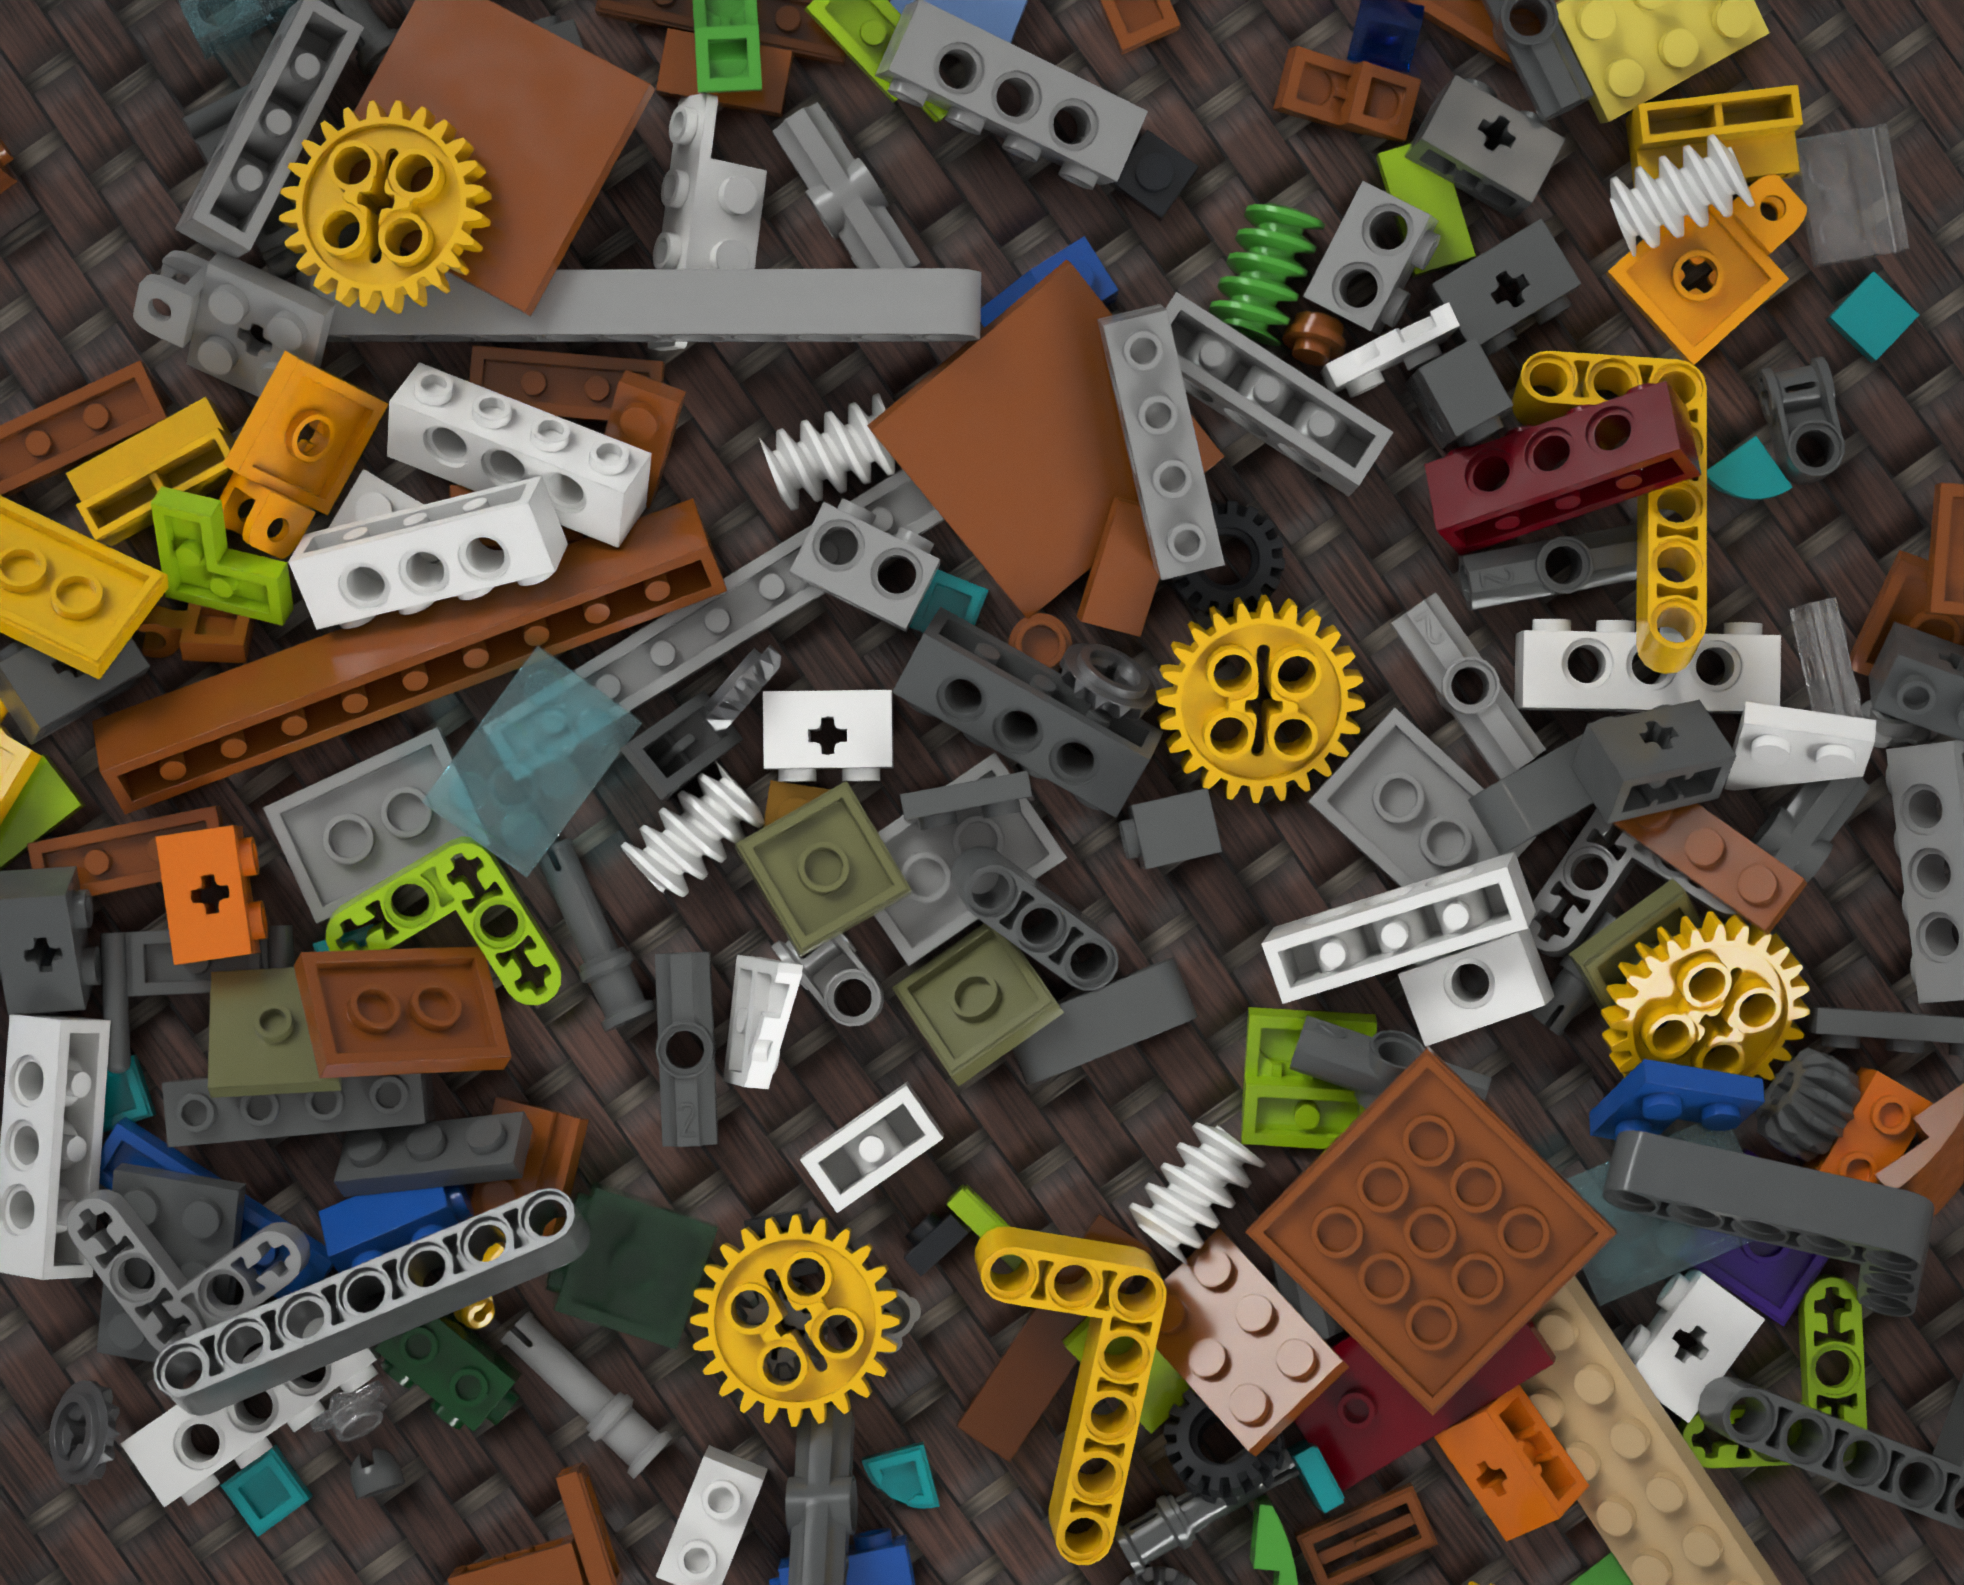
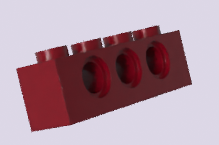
M1667 381L1657 384L1637 385L1629 389L1623 396L1597 405L1588 404L1574 407L1562 417L1536 426L1516 427L1508 431L1504 437L1478 446H1463L1453 449L1444 458L1424 464L1436 531L1460 556L1701 475L1688 408ZM1629 437L1623 446L1613 450L1620 440ZM1568 457L1564 465L1553 470L1558 462ZM1508 478L1502 487L1493 491L1500 481Z

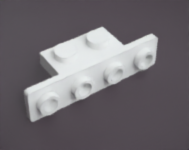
M702 93L683 97L679 100L678 107L672 114L669 124V137L673 143L671 164L661 187V200L665 206L663 227L653 250V263L656 269H755L767 171L711 158L718 106L717 95ZM648 342L649 349L658 351L685 349L687 346V342Z

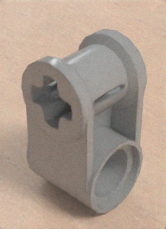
M845 933L819 946L804 959L803 956L799 958L789 940L786 943L778 940L772 945L773 950L781 961L803 965L800 984L813 994L829 1016L837 1023L849 1027L864 1026L874 1021L880 1014L884 1004L883 988L878 979L857 955V949ZM853 979L863 981L869 987L872 997L867 1011L856 1017L846 1015L837 1004L839 988L843 983Z

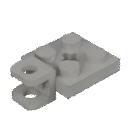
M171 251L162 260L161 274L147 275L139 283L133 312L134 320L147 332L181 348H184L191 340L186 364L260 397L284 351L319 368L321 366L336 303L221 251L210 261L188 252ZM184 274L190 280L184 285L177 282L176 275ZM153 299H161L168 305L171 310V316H164L157 312L153 306ZM254 324L264 328L263 337L270 341L272 345L261 343L251 334L250 329Z

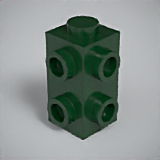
M451 1314L383 1341L374 1349L385 1358L380 1365L392 1379L408 1389H411L414 1384L419 1386L434 1399L430 1405L431 1409L443 1421L455 1429L460 1430L465 1424L475 1432L486 1418L497 1426L520 1398V1395L511 1387L520 1378L522 1373Z

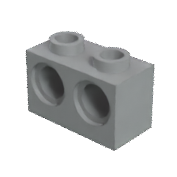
M1362 181L1303 297L1378 335L1381 334L1385 324L1393 328L1398 323L1409 302L1411 293L1403 289L1415 266L1424 270L1436 251L1441 236L1433 231L1439 221L1432 215ZM1390 216L1403 217L1408 228L1404 242L1395 249H1381L1376 239V231L1379 224ZM1362 273H1370L1377 281L1378 290L1376 297L1367 306L1353 307L1347 298L1348 284L1355 276Z
M842 499L838 508L823 502L789 571L790 574L907 633L940 566V559L930 554L934 543L902 527L899 528L894 537L872 526L876 518L874 513L848 500ZM838 530L851 533L858 541V550L855 557L843 565L831 564L821 554V545L824 538L831 532ZM903 559L914 567L916 579L908 591L894 594L886 591L880 585L878 580L879 571L889 560Z

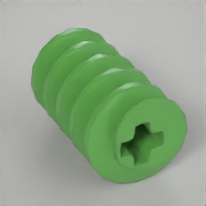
M1271 203L1252 204L1247 206L1244 217L1255 228L1239 229L1235 237V241L1246 252L1230 253L1226 261L1230 270L1238 276L1221 277L1217 286L1219 291L1229 300L1212 301L1208 312L1253 341L1271 346H1280L1281 342L1267 331L1268 326L1288 325L1290 318L1276 308V304L1278 301H1297L1299 294L1286 285L1285 280L1287 277H1306L1308 270L1294 260L1295 253L1314 254L1317 247L1303 236L1304 229L1323 230L1325 224L1312 215L1287 206Z

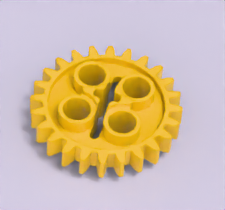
M373 100L369 101L365 120H362L347 107L343 109L345 127L338 131L325 120L320 123L326 141L321 146L312 141L303 140L301 144L311 157L307 165L302 163H289L288 168L301 180L299 186L281 188L280 191L281 195L296 204V209L279 215V221L289 228L299 230L284 242L285 246L296 254L305 253L296 264L298 270L307 276L317 274L313 286L326 295L336 289L335 299L346 307L350 308L359 297L360 307L371 314H375L383 297L387 308L399 314L402 313L404 295L407 294L414 302L421 307L427 306V286L432 284L447 294L450 292V287L445 273L449 269L464 275L470 272L467 265L460 258L463 250L471 252H482L483 246L471 237L470 234L472 228L488 227L491 223L486 216L475 210L476 205L483 204L492 199L491 193L483 186L472 184L486 174V170L476 160L466 161L474 151V147L463 137L454 140L457 129L445 119L435 125V115L423 106L412 117L410 108L402 101L396 100L391 108L389 117H387L384 108ZM396 151H397L399 154H398V155L396 156V158L392 161V164H391V167H390V165H389L390 155H391L393 152H396ZM363 159H370L371 168L367 177L357 184H350L349 175L355 164ZM432 166L433 177L430 184L419 192H411V181L417 171L424 167ZM391 198L394 199L393 208H384L379 216L376 214L379 206H389ZM359 222L360 232L356 241L346 248H339L341 231L347 225ZM414 230H421L422 241L419 248L408 256H401L400 245L403 238ZM381 248L382 256L380 261L378 263H373V258L378 254L379 249Z
M1261 595L1256 612H1248L1241 598L1237 597L1234 598L1233 604L1234 616L1227 619L1215 606L1209 608L1213 626L1205 630L1199 624L1190 621L1187 625L1195 641L1191 646L1173 641L1170 646L1181 662L1179 665H1161L1159 669L1162 677L1173 683V687L1155 691L1159 704L1173 707V709L1157 717L1161 729L1177 730L1165 741L1170 753L1188 750L1180 762L1183 771L1188 774L1204 766L1200 776L1203 788L1210 789L1222 778L1224 779V793L1227 799L1230 800L1237 795L1242 785L1247 786L1253 803H1259L1265 786H1272L1280 801L1285 800L1287 792L1286 782L1295 780L1298 786L1305 792L1309 791L1310 782L1307 772L1314 768L1326 777L1331 776L1332 772L1325 760L1329 752L1341 757H1347L1349 754L1347 748L1339 739L1340 734H1359L1360 732L1357 722L1347 716V712L1365 708V702L1360 695L1347 691L1364 682L1359 670L1343 669L1355 658L1353 651L1349 645L1332 649L1341 636L1334 625L1328 626L1317 633L1321 617L1313 608L1300 620H1297V605L1293 599L1288 598L1282 605L1279 613H1274L1267 595ZM1260 645H1267L1268 653L1265 660L1263 681L1272 699L1268 698L1262 702L1261 726L1263 748L1260 753L1255 754L1251 751L1255 738L1257 718L1248 700H1254L1258 696L1257 649ZM1234 654L1246 659L1244 670L1236 678L1222 680L1214 676L1216 664L1225 656ZM1300 656L1309 660L1307 672L1297 681L1288 682L1278 678L1280 666L1290 657ZM1232 717L1242 721L1241 731L1232 740L1220 742L1210 737L1213 726L1219 720ZM1298 719L1305 722L1303 734L1294 742L1281 743L1274 739L1276 729L1284 721Z
M1713 911L1707 912L1702 928L1698 929L1687 916L1681 918L1680 934L1672 937L1665 928L1660 926L1657 928V937L1660 943L1658 946L1652 949L1640 942L1635 945L1638 954L1642 958L1637 965L1626 962L1619 963L1618 968L1624 974L1627 981L1625 984L1607 985L1606 990L1617 1005L1601 1009V1015L1610 1026L1609 1029L1602 1033V1038L1612 1051L1609 1054L1611 1060L1624 1077L1644 1059L1749 1077H1754L1758 1074L1764 1079L1772 1081L1775 1076L1768 1064L1773 1058L1781 1061H1790L1792 1059L1790 1053L1783 1046L1785 1040H1798L1804 1037V1033L1794 1022V1019L1810 1015V1009L1800 998L1810 991L1807 983L1799 975V972L1803 969L1802 965L1776 933L1766 935L1752 924L1748 926L1739 915H1731L1726 924L1723 925ZM1706 968L1699 976L1691 979L1698 971ZM1755 994L1749 1001L1742 1004L1747 997ZM1670 1020L1664 1027L1656 1030L1662 1023ZM1718 1046L1713 1052L1707 1054L1712 1048Z
M795 1214L792 1216L789 1231L783 1233L779 1223L774 1217L766 1219L765 1238L760 1239L756 1232L748 1226L741 1230L745 1246L744 1250L741 1251L726 1242L720 1247V1250L728 1265L722 1267L709 1263L703 1269L716 1284L714 1288H698L694 1291L693 1296L709 1304V1308L706 1312L690 1317V1323L707 1327L709 1335L700 1339L693 1347L694 1350L698 1351L713 1350L715 1359L704 1368L703 1373L705 1375L715 1374L720 1371L725 1373L728 1378L719 1391L722 1397L730 1394L737 1388L744 1392L740 1405L741 1412L745 1413L759 1401L765 1404L764 1422L770 1423L774 1419L780 1408L787 1409L791 1427L798 1426L803 1415V1409L810 1408L818 1424L824 1423L827 1417L826 1403L832 1401L843 1414H846L851 1409L847 1391L852 1389L865 1398L872 1393V1389L864 1377L866 1372L882 1377L886 1375L888 1368L876 1355L878 1352H895L897 1350L898 1343L884 1336L883 1330L899 1325L901 1323V1316L884 1312L883 1305L895 1299L899 1294L896 1289L879 1290L876 1282L885 1275L889 1268L887 1265H881L868 1269L864 1262L870 1255L873 1246L869 1243L855 1252L850 1250L848 1244L851 1239L852 1229L849 1227L839 1233L835 1239L827 1237V1218H820L811 1233L805 1232L801 1214ZM811 1258L823 1267L825 1283L820 1291L805 1293L795 1286L791 1273L792 1267L797 1260ZM767 1269H773L777 1273L792 1308L796 1311L807 1308L811 1313L812 1318L804 1325L805 1331L827 1362L826 1370L820 1371L816 1368L805 1340L796 1328L786 1332L782 1327L781 1321L788 1315L783 1301L765 1277ZM753 1290L765 1297L769 1306V1313L764 1323L758 1325L748 1324L738 1316L736 1300L741 1292ZM844 1315L852 1320L857 1329V1340L852 1347L837 1349L825 1340L823 1325L828 1317ZM787 1347L798 1355L801 1362V1371L796 1379L782 1381L771 1374L767 1361L772 1349Z

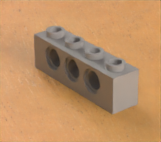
M298 0L288 8L175 230L216 253L221 251L236 259L251 250L281 188L291 172L288 168L289 163L296 162L303 148L301 143L304 139L307 140L364 26L320 0Z
M916 0L905 5L875 76L891 83L888 92L894 97L917 107H923L925 101H928L947 110L948 113L945 120L953 126L976 135H980L984 128L1005 139L1002 148L1007 152L1030 162H1037L1039 156L1061 166L1058 173L1060 177L1089 190H1093L1096 183L1104 185L1118 182L1148 113L1147 110L924 0ZM945 54L958 58L964 67V81L958 89L945 84L940 76L939 65ZM1003 82L1012 84L1021 96V107L1014 117L1005 114L997 103V91ZM1059 110L1067 111L1076 121L1077 135L1071 144L1062 142L1055 134L1053 124Z
M1176 292L1166 309L1170 319L1186 392L1349 497L1359 487L1392 436L1393 431Z
M1161 304L1097 319L1156 573L1161 580L1225 565L1167 309Z
M1955 740L1886 749L1888 761L1886 785L1893 800L1896 823L1894 847L1901 862L1904 885L1902 910L1909 924L1912 947L1910 972L1913 982L1917 986L1919 1004L1964 1000V742ZM1937 796L1939 797L1942 804L1941 818L1939 817L1936 810ZM1945 860L1949 864L1951 871L1950 881L1947 880L1944 873ZM1953 924L1956 926L1959 933L1958 945L1956 944L1952 936Z

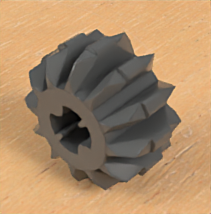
M1808 1047L1799 1052L1797 1056L1792 1055V1059L1785 1062L1780 1072L1774 1073L1775 1078L1770 1086L1764 1090L1765 1102L1756 1110V1118L1758 1119L1757 1132L1767 1139L1768 1144L1791 1157L1796 1156L1806 1162L1816 1158L1818 1154L1823 1155L1827 1153L1833 1141L1837 1137H1843V1129L1850 1120L1854 1119L1852 1111L1860 1101L1861 1092L1858 1090L1859 1077L1851 1072L1846 1064L1833 1056H1829L1824 1052L1820 1053Z

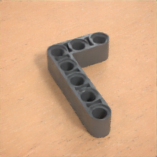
M1635 1130L1618 1133L1602 1192V1197L1609 1204L1641 1215L1860 1264L1857 1292L1859 1304L1873 1312L1888 1316L1907 1317L1914 1314L1928 1255L1935 1208L1933 1203L1926 1197L1899 1188Z
M1964 1373L1933 1454L1738 1378L1728 1376L1716 1378L1707 1384L1700 1394L1698 1404L1700 1418L1706 1427L1750 1449L1964 1531V1503L1957 1509H1955L1954 1504L1957 1493L1964 1487ZM1744 1397L1746 1402L1745 1413L1738 1422L1731 1424V1408L1736 1401ZM1801 1419V1434L1796 1442L1788 1446L1786 1439L1788 1430L1794 1422ZM1856 1441V1457L1852 1463L1844 1467V1452L1849 1445ZM1911 1463L1913 1469L1912 1476L1909 1482L1900 1488V1474Z

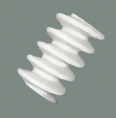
M1714 134L1707 136V157L1702 158L1690 145L1683 147V167L1680 169L1665 155L1659 157V178L1653 179L1641 165L1635 167V188L1631 190L1617 176L1610 178V202L1633 257H1636V236L1638 235L1651 248L1654 249L1660 246V226L1662 225L1674 237H1683L1685 232L1684 216L1687 214L1699 227L1704 228L1708 226V205L1712 204L1726 218L1732 216L1734 194H1737L1749 207L1755 206L1732 147L1726 148Z
M879 393L872 396V415L867 416L859 405L853 402L848 405V424L843 425L832 411H828L824 414V433L819 434L806 419L800 423L799 442H795L783 428L776 431L775 451H771L759 438L780 497L790 510L799 509V489L804 488L814 501H822L823 480L826 479L830 481L839 493L846 492L848 471L852 470L864 485L871 483L872 462L876 461L888 476L895 474V459L867 427L869 423L886 410Z
M717 761L716 764L722 776L721 780L717 781L703 773L696 777L703 793L701 798H697L684 790L677 794L684 810L681 816L664 807L658 811L665 827L662 833L647 825L639 828L646 844L643 850L627 842L620 845L636 867L664 895L665 889L681 897H685L689 893L683 876L684 872L701 880L707 877L708 872L702 859L703 855L720 863L726 860L727 855L721 839L725 838L735 844L743 840L745 835L740 821L743 820L759 829L765 824L762 813L756 803Z
M1196 1122L1192 1129L1198 1137L1201 1146L1197 1148L1180 1142L1176 1147L1186 1165L1181 1168L1164 1162L1160 1168L1170 1185L1165 1188L1147 1183L1144 1187L1154 1204L1152 1208L1131 1203L1128 1207L1138 1226L1186 1265L1188 1262L1179 1245L1182 1243L1200 1249L1204 1244L1194 1227L1196 1223L1211 1228H1217L1220 1224L1210 1207L1211 1204L1215 1203L1227 1208H1233L1236 1204L1226 1187L1227 1184L1232 1183L1244 1188H1248L1252 1184L1242 1165L1248 1163L1260 1168H1264L1267 1165L1218 1125L1214 1128Z

